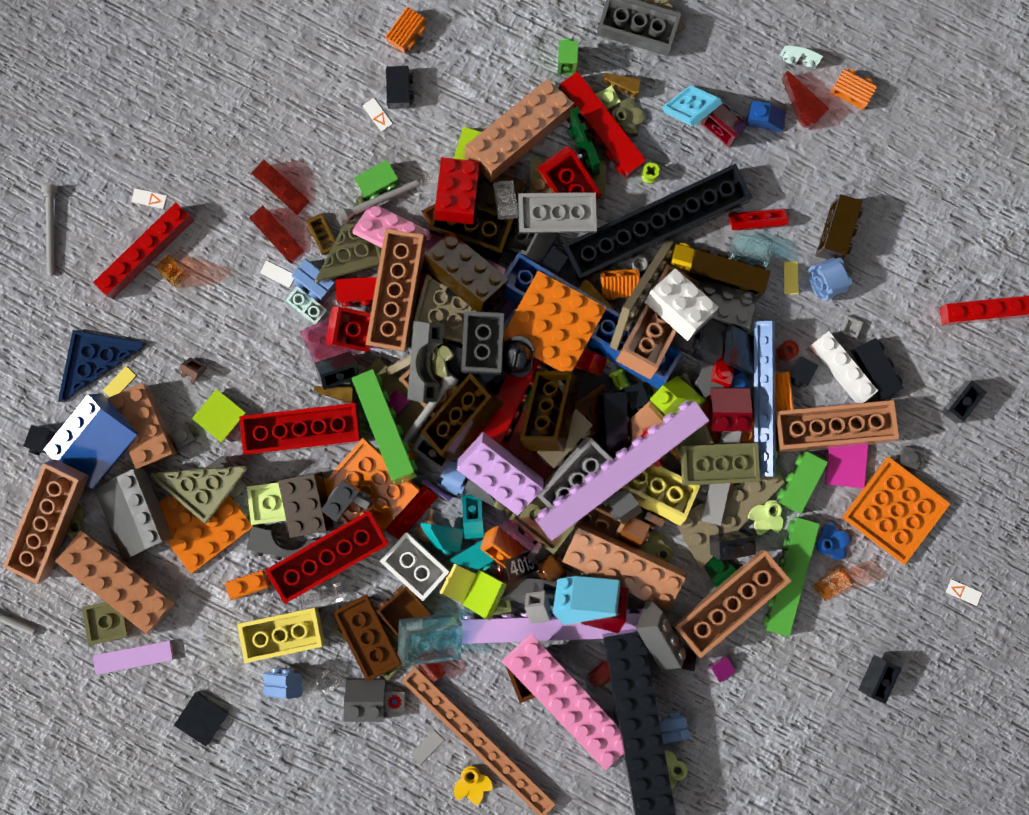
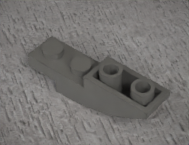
M518 578L512 581L502 579L501 581L507 584L501 599L525 604L526 593L545 591L550 606L554 605L557 586L555 581L549 582L548 580Z

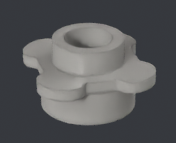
M644 254L630 258L628 261L632 269H639V273L646 272L649 267Z

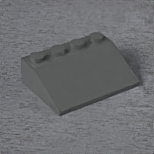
M145 468L132 469L95 490L123 561L173 539Z

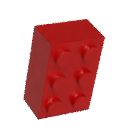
M441 157L434 220L473 224L480 161Z

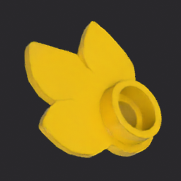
M468 766L463 769L461 779L455 783V799L460 800L467 795V798L472 803L479 805L483 798V791L492 790V782L488 776L480 774L476 767ZM473 773L475 777L473 779H469L467 777V774Z

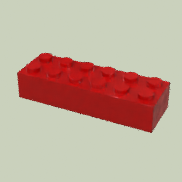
M356 403L239 416L243 455L246 456L359 443L361 440L358 404Z
M371 510L265 569V572L285 605L389 545V542Z

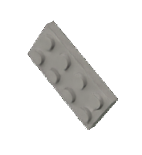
M596 193L518 194L519 233H582L597 231Z

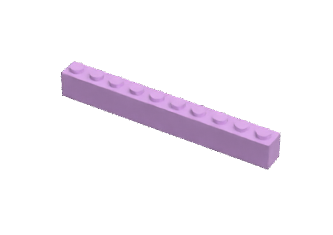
M687 400L678 406L679 410L663 417L664 421L662 423L651 426L647 430L648 433L643 437L639 436L631 442L633 445L618 451L616 458L612 461H605L600 466V470L596 473L593 471L584 478L585 481L580 485L575 484L569 489L570 493L553 501L554 505L549 509L544 508L538 512V517L535 520L550 540H554L707 423L709 420L696 401L688 402Z
M643 608L637 609L638 612H630V609H627L626 622L620 631L635 629ZM552 612L550 613L549 622L534 624L530 623L527 613H521L519 617H513V613L502 614V617H494L493 615L491 620L484 617L475 618V615H463V619H459L460 644L522 642L530 634L538 641L603 639L602 634L612 633L611 631L582 625L581 622L563 625L555 615H552Z

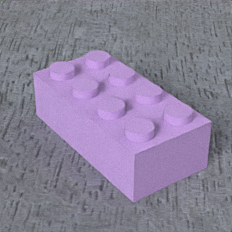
M484 432L458 459L457 470L516 515H519L543 490V478Z

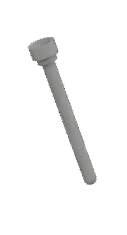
M414 180L350 209L340 208L335 211L336 217L341 225L349 222L351 216L419 187L420 181Z
M45 184L42 185V194L46 198L47 274L53 276L55 274L54 198L58 194V186Z
M449 373L448 377H442V385L438 390V402L448 388L455 387L459 381L451 373ZM429 402L402 439L403 443L406 441L408 444L438 402Z

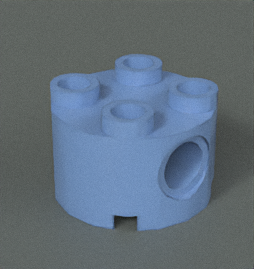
M840 257L829 258L824 262L810 266L808 269V273L811 272L812 274L809 277L810 285L817 297L822 296V301H827L834 296L846 293L849 286L852 285V279L847 275L844 269V262Z

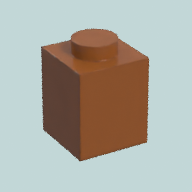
M634 517L624 525L618 539L639 548L642 542L646 544L651 534L648 532L650 525Z

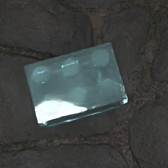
M456 613L400 619L398 656L403 666L460 660L462 622Z

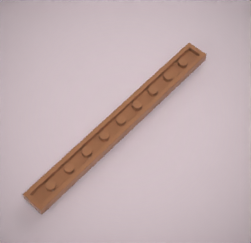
M416 666L401 680L537 815H546L556 805L530 777Z

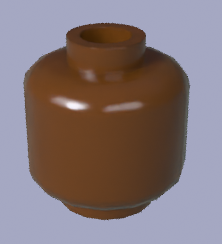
M550 554L538 563L540 571L537 574L542 580L556 582L566 573V565L558 555Z

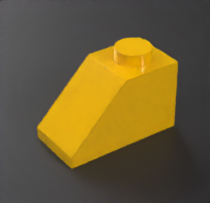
M676 244L673 248L669 265L686 274L692 265L694 249L690 248L688 244Z

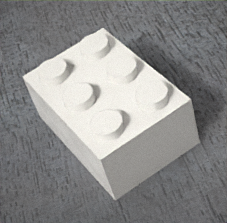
M676 268L651 290L644 301L687 341L712 318L719 308Z
M408 532L380 560L389 571L422 601L428 597L450 572L445 565Z

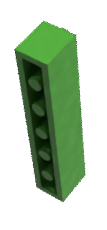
M372 369L353 377V384L393 484L397 486L416 478L415 471L418 470L414 459L410 460L408 453L411 450L407 441L403 443L401 436L404 433L400 424L396 425L394 419L397 418L393 407L389 408L387 402H390L387 391H383L381 385H384L380 374L376 375Z
M793 517V520L789 521L787 527L789 535L788 539H785L783 542L782 550H784L782 558H779L778 566L789 577L791 582L767 601V606H769L768 613L764 614L762 620L764 630L790 637L820 524Z

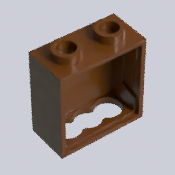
M401 585L393 592L395 596L391 600L386 598L378 605L380 609L377 612L399 639L403 641L433 614L416 594L407 586L404 588Z

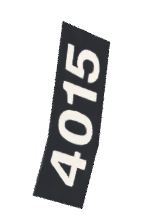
M530 551L504 560L509 581L539 571L537 565L526 558Z

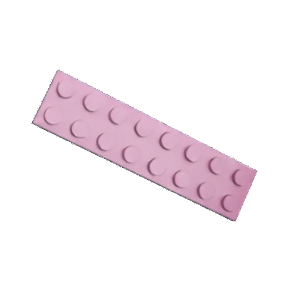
M378 205L367 209L353 229V234L381 248L385 229L422 234L427 237L425 253L443 238ZM484 258L503 275L505 274L506 268Z
M532 634L527 636L502 660L509 670L605 770L623 755L619 726Z

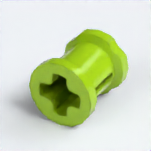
M647 163L641 173L642 180L647 184L654 183L659 175V166L656 163ZM648 171H649V172H652V171H653L654 174H653V175H652V174L647 175V172H648Z
M624 368L609 374V377H612L616 386V392L631 386L624 373L626 371Z

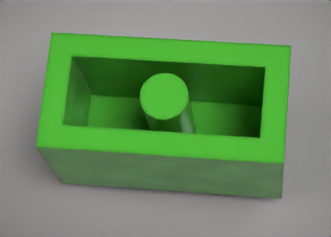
M565 38L559 40L557 75L572 76L576 73L578 41Z
M388 160L354 177L366 201L380 196L385 191L389 192L396 189L397 185L400 184Z

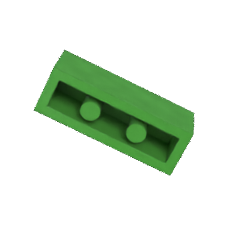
M809 452L799 454L794 462L796 464L794 471H790L786 477L787 484L785 488L782 487L777 495V498H779L777 502L783 507L801 514L828 462Z

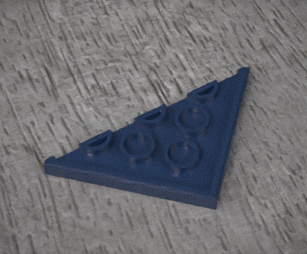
M72 330L58 402L63 403L144 348L146 343Z

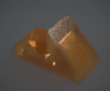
M169 254L155 266L162 276L175 288H178L190 276Z
M842 566L838 569L833 567L812 587L826 601L851 586L855 580Z

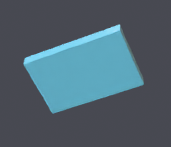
M689 85L665 104L662 109L664 113L693 127L719 107L722 101L717 96Z

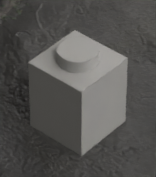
M545 591L526 593L525 610L531 624L550 621L551 606Z

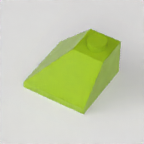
M679 376L662 385L650 398V401L664 416L671 412L675 413L679 410L678 406L687 400L688 402L696 401L700 408L707 402Z

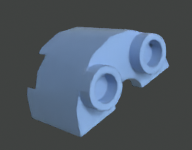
M459 457L455 462L449 461L436 486L455 496L458 493L462 494L466 486L464 483L466 476L457 470Z

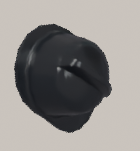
M514 336L506 341L502 354V367L506 373L518 378L525 377L530 373L534 358L532 343L523 336Z

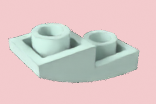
M785 46L779 55L789 64L796 65L800 59L805 66L813 67L814 69L823 57L814 51L797 46Z
M298 286L285 300L314 325L327 311Z

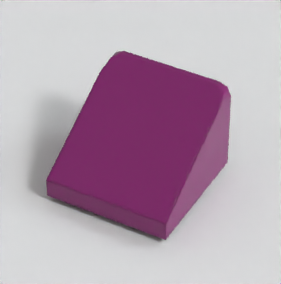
M397 390L389 397L390 402H387L389 408H394L398 417L410 404V401Z
M723 656L709 665L719 682H722L736 672L727 656Z

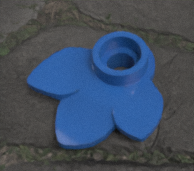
M835 521L829 522L821 530V537L816 542V549L821 554L830 555L835 560L844 559L847 557L844 548L850 543L851 535L846 531H838Z

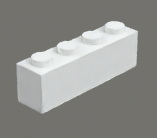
M829 331L809 345L856 404L864 403L878 392L876 387Z

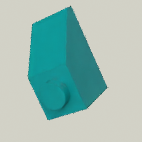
M462 495L465 539L484 538L482 500L473 495Z
M421 522V528L433 548L441 549L440 553L452 555V551L460 552L464 529Z
M483 540L450 559L452 563L478 570L480 568L486 570L494 565L492 562L494 559L480 549Z

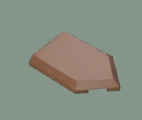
M651 401L630 418L629 447L633 445L631 442L635 438L643 434V428L655 424L659 425L664 421V415L659 412ZM667 453L661 457L662 460L667 459Z

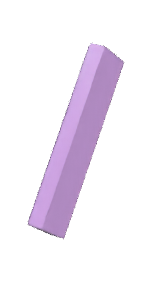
M171 640L93 655L96 675L174 660Z

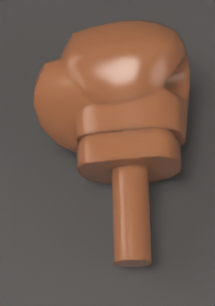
M430 509L428 521L423 520V523L436 525L435 522H432L435 510ZM421 524L418 525L415 534L418 536L419 541L430 543L421 528Z

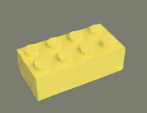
M652 464L618 491L629 490L641 507L681 526L687 519L700 485H682V476Z
M318 606L237 624L244 663L319 648L325 645Z

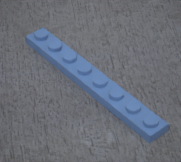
M775 321L754 322V443H758L760 476H776Z

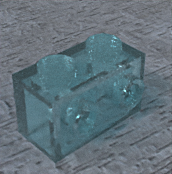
M735 233L730 244L729 259L735 261L736 259L747 261V264L752 266L759 264L767 267L771 259L773 241Z

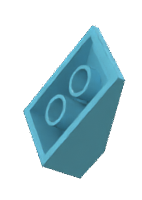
M581 576L558 579L552 613L563 625L617 616L621 582L613 579Z

